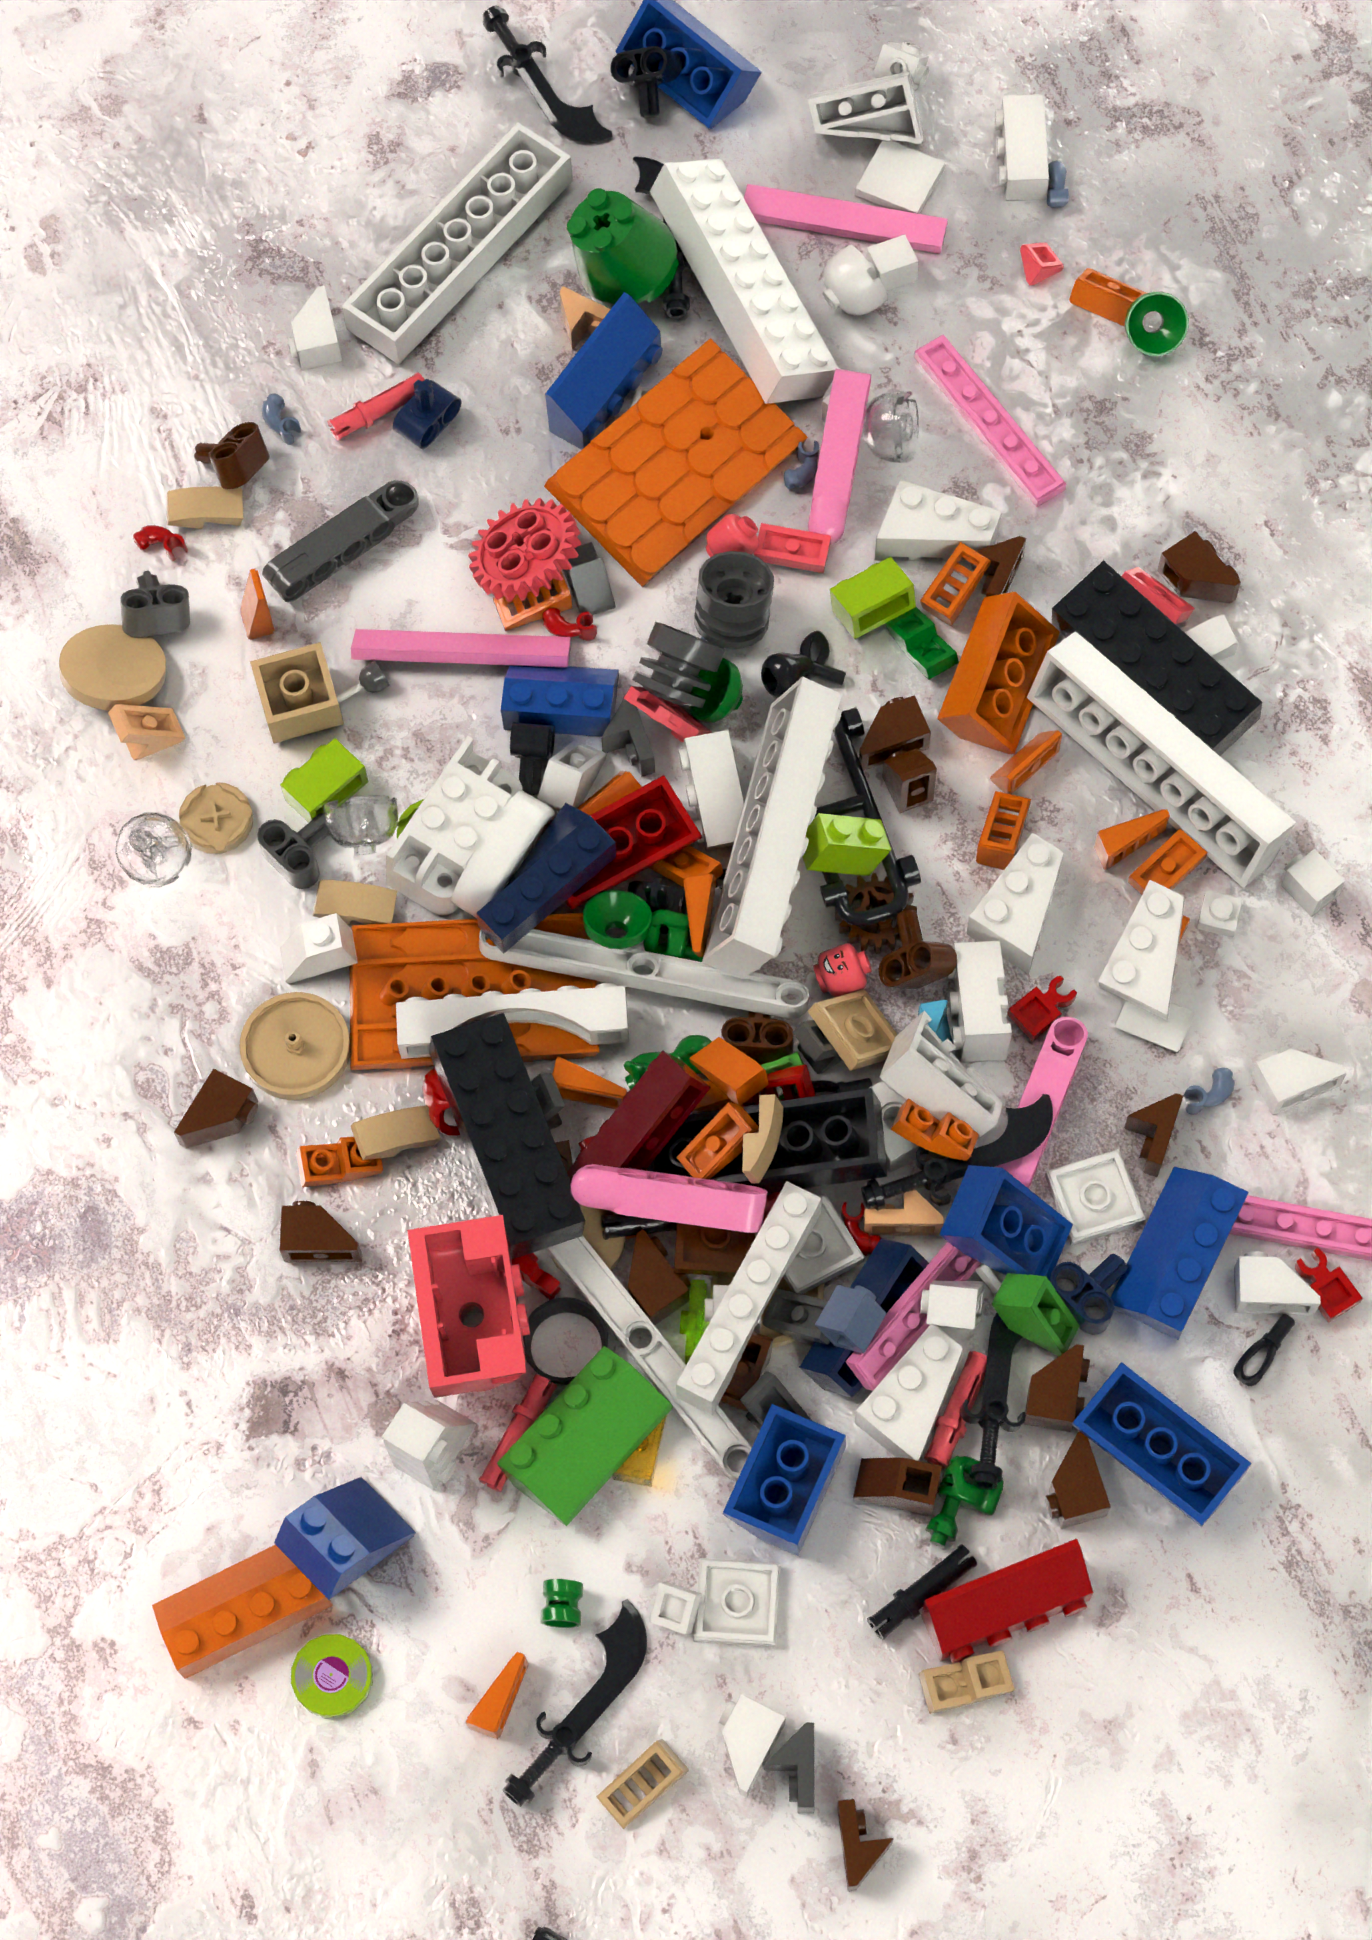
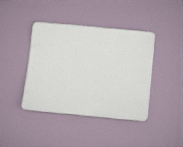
M1126 1000L1115 1028L1174 1052H1179L1195 1012L1170 1002L1168 1020H1165Z

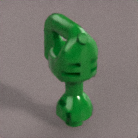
M662 909L652 913L650 931L643 940L645 951L698 962L703 960V957H698L692 951V946L689 945L690 928L687 914ZM661 924L667 925L668 942L658 944Z
M957 1455L950 1460L951 1463L945 1470L938 1488L939 1496L945 1499L941 1512L930 1519L926 1527V1531L932 1535L930 1543L938 1547L945 1548L947 1540L955 1542L958 1532L955 1517L960 1506L975 1509L991 1516L995 1513L1003 1491V1478L997 1483L995 1489L990 1490L980 1489L966 1482L963 1472L970 1474L971 1466L980 1463V1461L968 1456L959 1457Z

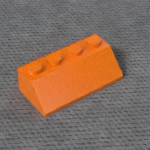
M1017 592L984 597L937 719L960 739L1007 754H1015L1033 703L1027 698L1047 651L1055 646L1060 631Z
M273 1545L153 1604L152 1608L160 1633L176 1670L184 1679H187L332 1607L333 1604L276 1545Z

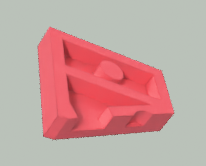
M631 686L624 696L625 700L645 712L650 718L671 729V734L681 742H684V739L688 737L712 733L710 729L678 704L649 693L644 687Z

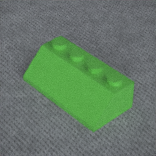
M604 1345L497 1464L514 1487L567 1526L672 1410L673 1406L630 1363Z

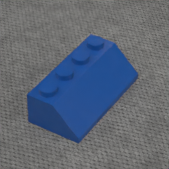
M643 0L615 51L618 54L624 51L658 46L677 53L682 61L680 75L675 80L662 83L658 87L709 129L715 127L746 101L762 73L761 70L674 0ZM663 58L659 62V71L664 64Z
M625 292L622 294L545 393L549 432L581 450L604 430L605 423L611 415L616 416L620 412L625 397L631 390L635 391L642 382L644 372L650 365L654 366L659 361L663 352L660 330L629 294Z
M1173 1167L1127 1262L1128 1270L1119 1278L1111 1295L1114 1309L1179 1340L1249 1192L1211 1174Z
M1122 1362L1072 1423L1076 1429L1201 1527L1221 1506L1251 1465V1462Z

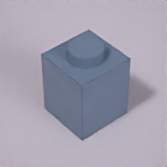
M837 1285L815 1326L834 1346L864 1354L887 1313L875 1301L876 1296L870 1290L862 1286H855L853 1289Z

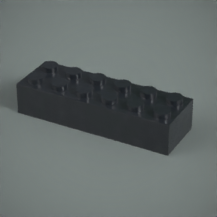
M1104 560L1052 608V625L1065 638L1076 631L1219 756L1260 719L1262 701Z
M501 1013L432 1035L430 1038L429 1054L491 1216L503 1215L511 1260L581 1237L586 1220L579 1203L574 1200L571 1194V1182L505 1014Z
M872 1088L780 1101L784 1107L781 1134L772 1162L760 1183L751 1184L742 1172L743 1152L709 1180L757 1186L767 1190L768 1193L781 1192L786 1181L804 1189L888 1177L881 1102ZM759 1104L744 1106L745 1111L759 1126ZM720 1110L690 1114L649 1165L647 1171L692 1177L676 1157Z

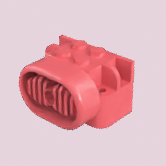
M503 1215L407 1230L428 1382L434 1398L491 1390L502 1384L516 1381L522 1374H527L523 1336L530 1335V1328L525 1303L519 1304L518 1297L525 1296L519 1264L512 1265ZM470 1312H479L484 1316L482 1322L475 1327L463 1325L464 1317Z

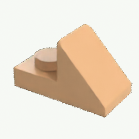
M562 286L559 291L561 312L571 348L574 349L588 330L592 334L611 309Z
M115 704L108 712L120 742L126 743L133 760L154 754L181 743L185 739L173 708Z
M915 1189L902 1193V1209H895L894 1205L885 1204L884 1209L877 1211L875 1208L865 1209L864 1232L869 1233V1235L940 1236L939 1234L943 1227V1215Z

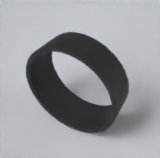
M561 1297L541 1304L528 1317L530 1335L523 1336L525 1358L540 1376L550 1380L549 1382L568 1385L576 1376L566 1378L555 1377L546 1374L536 1366L531 1353V1342L538 1326L555 1314L575 1313L593 1323L599 1332L602 1347L604 1345L608 1346V1331L604 1319L593 1306L580 1299Z

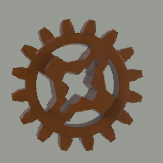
M872 873L871 881L868 882L863 877L858 876L857 887L850 884L845 885L851 908L857 900L861 902L860 907L854 909L856 911H865L888 904L894 898L888 877L886 876L884 881H878L876 873ZM909 893V899L903 911L915 910L917 912V906L911 905L914 898L913 893ZM835 910V920L841 922L838 928L839 933L846 934L849 932L847 943L854 944L859 941L861 943V951H866L868 946H874L875 953L880 954L883 945H887L888 949L894 951L896 946L895 940L901 942L898 925L894 928L892 927V920L896 919L897 916L872 925L855 926L842 920Z

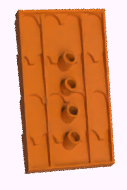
M710 338L676 366L669 375L643 395L636 404L592 439L585 448L559 468L547 480L544 487L644 587L798 449L799 442H802L803 445L808 437L798 426L794 425L795 423L775 403L765 404L754 382Z
M583 913L548 915L533 928L592 940L585 932ZM477 919L352 925L351 929L358 963L349 966L350 1070L410 1069L416 1066H434L431 1057L401 1059L397 1044L396 1002H405L406 999L411 997H424L428 1000L443 999L450 994L476 997L489 991L517 994L529 988L539 989L542 992L557 991L558 988L563 986H576L579 989L595 988L597 981L486 958L479 949V933L481 929L478 927ZM489 938L486 940L489 945L496 946ZM508 1023L523 1062L552 1060L557 1057L584 1059L586 1057H595L600 1052L599 1045H591L580 1037L557 1027L539 1023Z

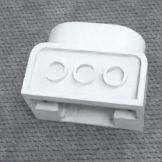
M468 735L387 853L386 885L435 914L449 915L458 908H461L477 918L476 913L506 887L553 821L554 811L551 807L522 791L520 781L501 768L502 762L493 758L491 761H488L473 752L474 739Z

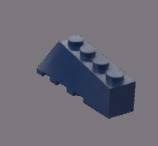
M565 803L503 891L476 913L478 927L504 954L615 859L616 842L590 815Z
M881 1238L850 1288L854 1289L855 1286H862L870 1290L876 1296L875 1301L887 1313L929 1262L912 1245ZM830 1341L828 1345L814 1342L799 1366L817 1385L827 1391L852 1398L863 1387L846 1363V1360L854 1351L836 1347Z

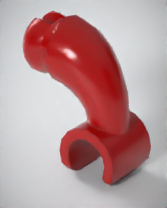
M148 525L133 534L134 542L141 550L147 549L151 544L163 543L171 561L176 560L172 552L174 548L181 547L186 553L188 552V548L181 535L173 534L170 530L161 526Z
M549 608L542 613L544 627L555 636L571 638L578 636L582 640L589 641L593 640L597 635V626L592 625L593 615L590 612L579 614L575 624L567 622L560 615L561 612L557 608Z
M844 1202L841 1210V1218L844 1221V1225L864 1256L871 1255L882 1237L879 1235L871 1236L859 1228L858 1224L863 1220L865 1211L863 1203L860 1204V1214L852 1217L847 1214V1202Z

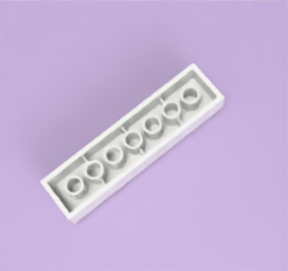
M517 122L342 305L346 329L400 365L573 181L571 156Z
M709 159L664 163L650 193L765 404L823 397L833 381L835 370L839 368L723 160Z
M1076 631L1047 651L1027 696L1034 705L1155 811L1167 809L1170 814L1168 822L1177 830L1181 828L1208 852L1207 857L1244 888L1271 866L1296 823L1284 810L1280 809L1255 785L1244 778L1227 761L1214 752L1199 737L1177 720L1173 714L1169 713Z
M801 677L770 706L702 963L740 979H744L753 971L759 970L770 959H775L782 948L783 938L780 937L781 929L791 913L792 905L788 903L790 894L795 889L800 878V871L797 870L799 859L804 855L808 846L809 839L805 836L807 828L812 823L817 812V806L814 805V801L825 780V773L822 772L824 762L832 752L833 741L830 740L832 731L841 718L842 711L838 707L842 694L805 677Z

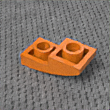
M909 1098L899 1108L891 1127L892 1131L915 1145L936 1154L967 1161L971 1157L979 1134L969 1124L959 1120L950 1112H947L939 1121L927 1109L917 1105Z
M341 1137L334 1144L299 1146L296 1151L302 1187L342 1183L383 1172L381 1158L362 1160L354 1137Z

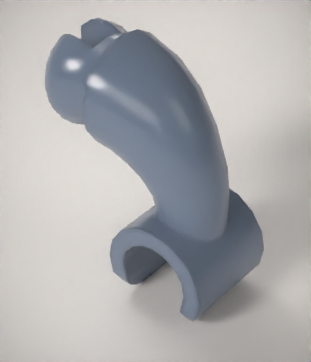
M1052 161L1048 165L1052 188H1049L1047 192V205L1049 207L1061 208L1067 205L1069 201V191L1065 189L1067 171L1061 161Z
M270 394L267 400L263 401L262 417L270 429L281 435L284 443L291 445L294 443V437L287 431L295 430L300 433V424L294 417H286L281 420V410L285 407L284 399L278 394Z
M814 441L812 452L804 451L802 442H799L797 458L803 465L795 470H785V487L789 489L797 487L799 489L810 483L817 470L818 441Z
M1228 1068L1216 1069L1212 1074L1214 1082L1208 1093L1200 1086H1190L1185 1091L1183 1097H1194L1199 1103L1188 1104L1186 1112L1193 1115L1198 1114L1203 1107L1216 1106L1230 1097L1235 1084V1080L1232 1078L1233 1072Z

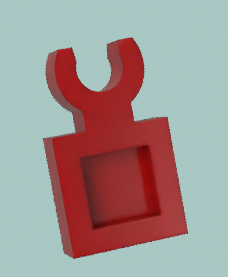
M1061 975L1051 980L1048 991L1045 994L1036 986L1008 1009L1007 1015L1031 1041H1034L1049 1029L1056 1019L1061 1017L1062 1013L1057 1009L1058 1007H1068L1076 999L1077 992L1075 990H1072L1067 995L1057 993L1056 989L1063 984L1064 980Z
M1316 1248L1311 1256L1317 1262V1267L1309 1268L1300 1258L1295 1263V1269L1302 1278L1312 1281V1284L1309 1286L1320 1296V1306L1318 1309L1329 1323L1361 1303L1363 1297L1340 1266L1331 1272L1326 1267V1255L1322 1250Z
M534 1253L511 1260L512 1265L519 1264L522 1281L530 1287L534 1286L547 1299H555L562 1290L559 1287L561 1283L555 1277L539 1268L537 1263L539 1259Z

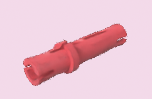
M417 372L410 378L365 402L357 401L353 404L352 409L327 421L328 426L332 427L330 429L331 433L339 441L362 427L367 429L373 426V421L405 405L415 394L414 383L417 380L424 381V378Z
M976 1351L968 1353V1358L943 1416H939L935 1422L937 1430L924 1456L925 1461L928 1463L940 1465L942 1469H947L959 1438H964L967 1431L965 1427L966 1422L960 1415V1407L965 1400H968V1409L971 1412L985 1379L986 1355Z
M537 1374L534 1375L533 1381L521 1404H515L512 1410L514 1417L482 1476L478 1479L482 1484L487 1483V1487L502 1492L507 1476L498 1466L497 1462L543 1413L553 1392L557 1389L555 1383L551 1382L549 1384L550 1380Z

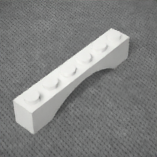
M602 983L595 986V988L579 989L576 986H563L558 988L557 991L545 992L529 988L517 994L489 991L476 997L450 994L443 999L428 1000L424 997H411L406 999L405 1002H396L397 1044L401 1059L431 1057L429 1052L432 1035L501 1013L505 1014L508 1023H539L557 1027L580 1037L591 1045L629 1042L625 986H617L613 983Z
M786 1181L676 1383L678 1399L713 1415L731 1382L740 1358L765 1307L788 1267L804 1246L821 1214V1197Z

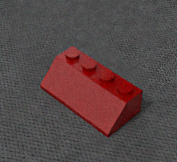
M665 775L590 815L616 842V858L570 896L565 903L571 909H574L597 894L609 890L702 838L701 833Z
M1074 1539L925 1599L921 1617L940 1662L948 1658L951 1659L952 1663L962 1661L974 1655L973 1648L988 1642L990 1648L996 1647L1011 1640V1633L1026 1627L1027 1632H1033L1050 1623L1048 1618L1063 1612L1065 1617H1069L1087 1608L1086 1602L1090 1601L1093 1595V1589L1080 1544L1077 1539Z

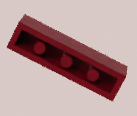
M662 1050L658 1057L649 1064L647 1071L636 1085L626 1093L622 1103L611 1117L601 1125L599 1132L589 1145L578 1154L574 1164L567 1173L573 1178L578 1169L592 1164L646 1171L711 1087L682 1060Z

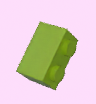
M892 557L871 565L863 572L843 580L829 589L832 612L854 640L916 607L914 584Z
M334 738L327 745L319 746L312 753L311 758L300 768L292 769L285 776L280 786L285 801L309 823L320 813L330 816L369 781L365 766Z
M818 813L807 828L805 837L809 839L802 858L808 871L870 876L891 851V847L881 819Z

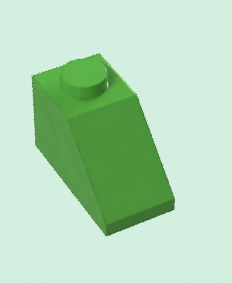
M1007 1273L992 1302V1306L1008 1329L1057 1356L1062 1355L1069 1349L1080 1326L1047 1276Z

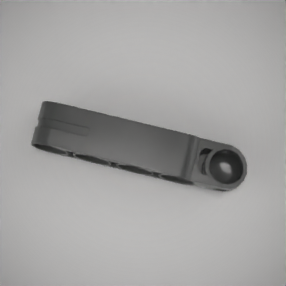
M395 480L386 483L271 559L262 571L263 577L285 602H292L382 542L393 532L397 525L411 517L419 505L416 489L404 481Z

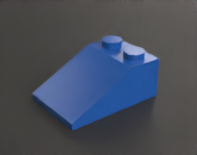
M968 1165L939 1235L965 1255L1005 1276L1007 1273L1047 1276L1050 1281L1051 1273L1059 1260L1073 1224L1005 1169Z
M359 1477L313 1496L288 1514L283 1520L274 1544L330 1600L413 1538L416 1532L362 1477Z

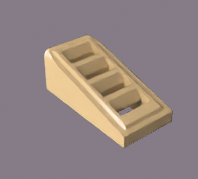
M663 1739L656 1740L596 1797L619 1825L625 1829L689 1770ZM658 1755L671 1771L667 1777L652 1760L655 1756ZM643 1767L659 1783L655 1788L639 1772ZM631 1778L646 1795L642 1800L626 1783ZM618 1789L634 1807L629 1812L613 1795Z

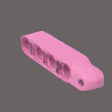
M836 369L834 373L808 522L809 532L831 535L830 545L838 542L845 530L871 385V374Z
M1060 1017L1051 1024L1018 1105V1108L1027 1107L1039 1100L1043 1094L1050 1096L1053 1107V1120L1047 1137L1037 1149L1028 1155L995 1166L1005 1169L1028 1189L1087 1041V1028L1076 1018Z
M596 1164L585 1165L578 1169L573 1175L570 1185L574 1200L586 1207L610 1210L626 1216L749 1233L759 1232L763 1225V1213L768 1193L767 1190L757 1186Z

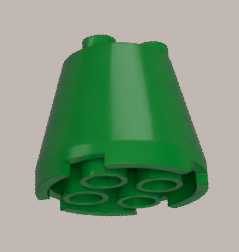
M601 188L592 190L587 198L577 206L567 223L579 279L593 301L611 309L625 292L637 304L645 300L650 303L660 296L673 280L679 264L675 237L663 221L622 193L605 191Z

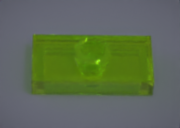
M691 1279L689 1311L681 1310L679 1333L686 1334V1365L704 1334L705 1299H707V1283H705V1280Z

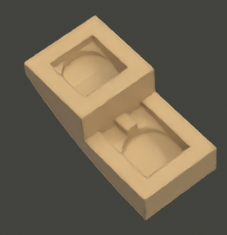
M217 486L190 487L170 490L166 494L167 525L202 529L205 522L240 526L242 523V488L224 489Z
M320 880L313 916L322 918L337 913L347 925L352 920L368 925L392 923L397 890L357 882Z
M775 1094L759 1095V1133L743 1134L742 1172L751 1184L760 1183L772 1162L779 1142L784 1107Z
M427 1105L379 1114L354 1122L350 1126L362 1160L395 1157L402 1149L434 1146L441 1139L437 1128L430 1120Z
M1003 1650L968 1657L958 1663L922 1670L919 1673L929 1714L988 1700L1015 1690Z

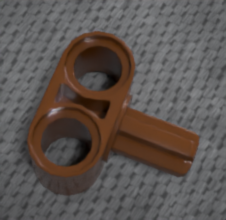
M245 422L235 426L217 444H197L194 454L196 461L213 465L219 483L224 489H235L243 486L269 459V452L260 429L254 422Z
M915 910L898 913L896 920L902 947L882 958L878 968L881 982L885 986L893 988L919 989L949 976L956 968L957 954L955 949L947 943L923 941Z
M748 1011V1018H731L722 1026L721 1038L760 1065L793 1054L794 1034L792 1033V1027L783 1020L771 1019V1015Z

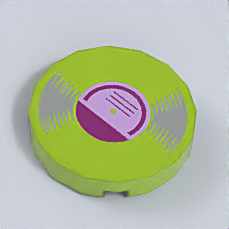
M325 1634L310 1640L297 1653L291 1667V1685L297 1700L309 1712L323 1718H335L334 1716L347 1715L355 1711L367 1699L373 1685L372 1665L366 1651L354 1639L341 1634Z

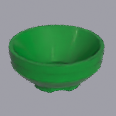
M1154 291L1143 294L1130 305L1126 313L1124 328L1128 340L1136 350L1149 356H1162L1171 353L1182 344L1188 331L1189 318L1187 310L1178 298L1166 292ZM1156 311L1161 316V326L1154 332H1147L1143 327V318L1147 313Z
M722 658L717 672L700 670L698 677L707 681L711 688L710 691L694 686L692 692L705 698L706 701L703 708L689 706V710L694 718L707 723H715L729 716L733 710H737L743 700L741 675L738 667L725 658Z
M619 890L605 891L592 897L586 903L583 910L584 929L589 938L608 949L630 948L639 944L647 937L652 924V912L646 901L633 893ZM611 928H621L627 934L622 938H613L608 936L606 931Z

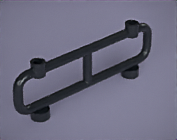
M857 707L842 711L841 718L833 729V733L857 796L817 807L815 817L818 813L845 815L863 810L865 818L881 819L852 742L853 738L863 736L865 733ZM887 832L886 835L891 851L882 860V864L894 893V898L890 903L865 911H856L849 904L846 889L839 874L822 872L826 885L820 886V891L825 907L834 906L840 918L850 925L867 926L897 916L898 913L906 908L909 899L908 887L921 883L919 869L914 856L909 855L897 859Z

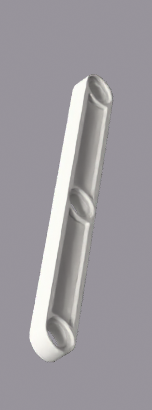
M532 929L503 954L497 946L489 945L486 942L488 937L482 930L479 933V949L481 954L495 961L787 1019L799 1018L808 1009L809 991L804 984L794 980L754 972L744 979H740L698 961L632 948L608 949L592 940ZM639 965H646L652 968L653 972L649 975H639L633 969ZM793 994L801 998L802 1002L796 1005H789L781 998L785 995Z
M582 1235L581 1237L546 1248L587 1302L602 1316L606 1326L656 1389L672 1404V1409L724 1475L731 1480L737 1481L741 1472L732 1471L727 1465V1459L735 1451H741L749 1455L752 1447L719 1406H717L713 1415H710L677 1398L676 1383L686 1364ZM637 1328L647 1329L652 1335L651 1343L647 1347L640 1349L631 1345L629 1337L633 1330Z

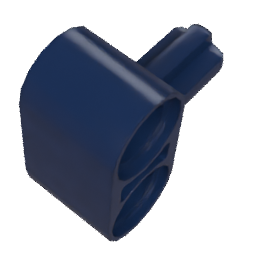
M429 379L424 381L417 380L414 383V396L400 409L393 422V430L421 449L427 448L451 423L460 411L462 403L459 397Z
M1114 1253L1109 1255L1090 1274L1072 1262H1063L1055 1266L1050 1276V1282L1079 1323L1080 1330L1087 1334L1095 1335L1107 1329L1114 1312V1303L1106 1290L1127 1272L1128 1266L1120 1256ZM1061 1278H1069L1074 1281L1077 1288L1073 1291H1065L1059 1288L1056 1281ZM1092 1305L1098 1306L1103 1310L1105 1316L1101 1319H1093L1086 1314L1085 1308Z

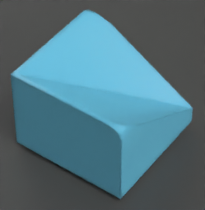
M948 1000L921 1003L918 1016L925 1010L932 1019L928 1023L929 1027L942 1042L947 1038L952 1042L946 1014Z

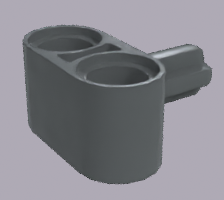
M143 571V575L137 577V589L128 590L121 596L122 629L129 636L147 637L184 631L190 625L189 592L187 589L176 584L160 586L157 575H152L150 571Z
M320 813L300 831L296 832L283 821L274 819L268 820L261 825L257 837L266 861L292 886L306 889L313 886L318 881L320 875L312 848L334 831L335 825L326 814ZM274 839H284L278 846L269 845ZM304 862L309 864L303 870L293 869L298 863Z

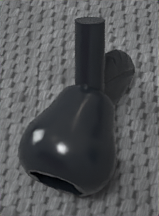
M814 631L802 641L800 654L782 652L768 656L762 664L761 678L765 689L772 697L777 699L801 677L810 680L813 677H817L842 686L846 672L824 665L830 654L829 643L821 631Z

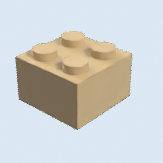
M321 642L250 661L273 743L344 724Z

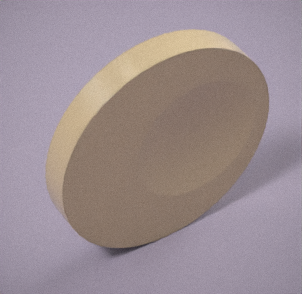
M99 625L85 629L67 641L60 653L59 673L64 688L73 698L93 708L111 710L115 704L140 706L151 700L164 684L166 659L162 648L151 636L132 637L124 633L122 625Z
M304 992L280 994L257 1007L243 1027L239 1045L241 1060L253 1083L267 1094L287 1100L310 1098L330 1088L345 1071L351 1053L350 1034L346 1022L338 1009L322 997Z

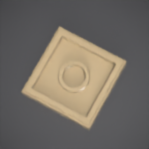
M864 989L814 1003L808 1010L810 1016L850 1071L887 1059L897 1033Z

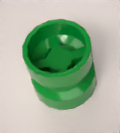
M567 1579L543 1581L542 1594L546 1598V1606L541 1610L540 1623L557 1628L581 1626V1611L578 1609V1601L583 1597V1583Z

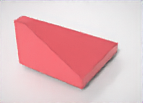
M1047 242L1023 244L1020 247L1026 281L1029 285H1035L1063 270V263Z

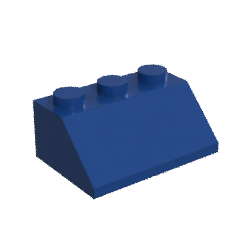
M509 666L504 678L501 702L503 729L511 730L513 722L553 725L555 726V734L602 737L615 715L619 670L573 666L566 668Z
M771 1404L725 1506L723 1515L760 1540L799 1556L846 1449V1435Z

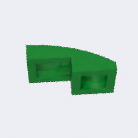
M917 607L886 623V627L896 643L928 680L959 663L957 652L937 635L935 623Z

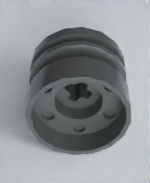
M737 551L715 554L704 562L698 576L694 624L698 633L705 640L722 648L740 649L752 646L764 637L768 630L770 605L774 588V575L769 566L759 557Z
M655 621L647 645L660 653L659 658L656 660L641 657L639 663L653 669V673L648 675L635 671L632 680L642 685L649 693L681 706L688 705L703 708L706 699L693 693L692 689L695 686L710 691L711 685L698 677L700 670L717 672L726 649Z

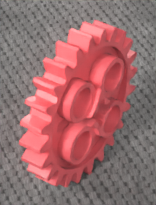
M538 498L533 506L528 499L524 500L521 508H517L512 503L510 512L507 514L499 510V519L497 521L488 519L487 523L490 528L488 530H478V534L482 539L471 543L476 551L468 555L473 562L469 565V568L473 573L472 576L487 595L492 593L496 600H499L504 595L508 602H511L516 594L521 601H524L527 593L530 591L537 597L539 595V588L542 586L548 590L552 589L550 581L553 578L562 580L563 577L560 571L562 569H572L568 559H574L579 556L575 548L581 545V541L577 537L581 532L571 513L567 512L562 504L557 506L552 499L545 504L541 498Z

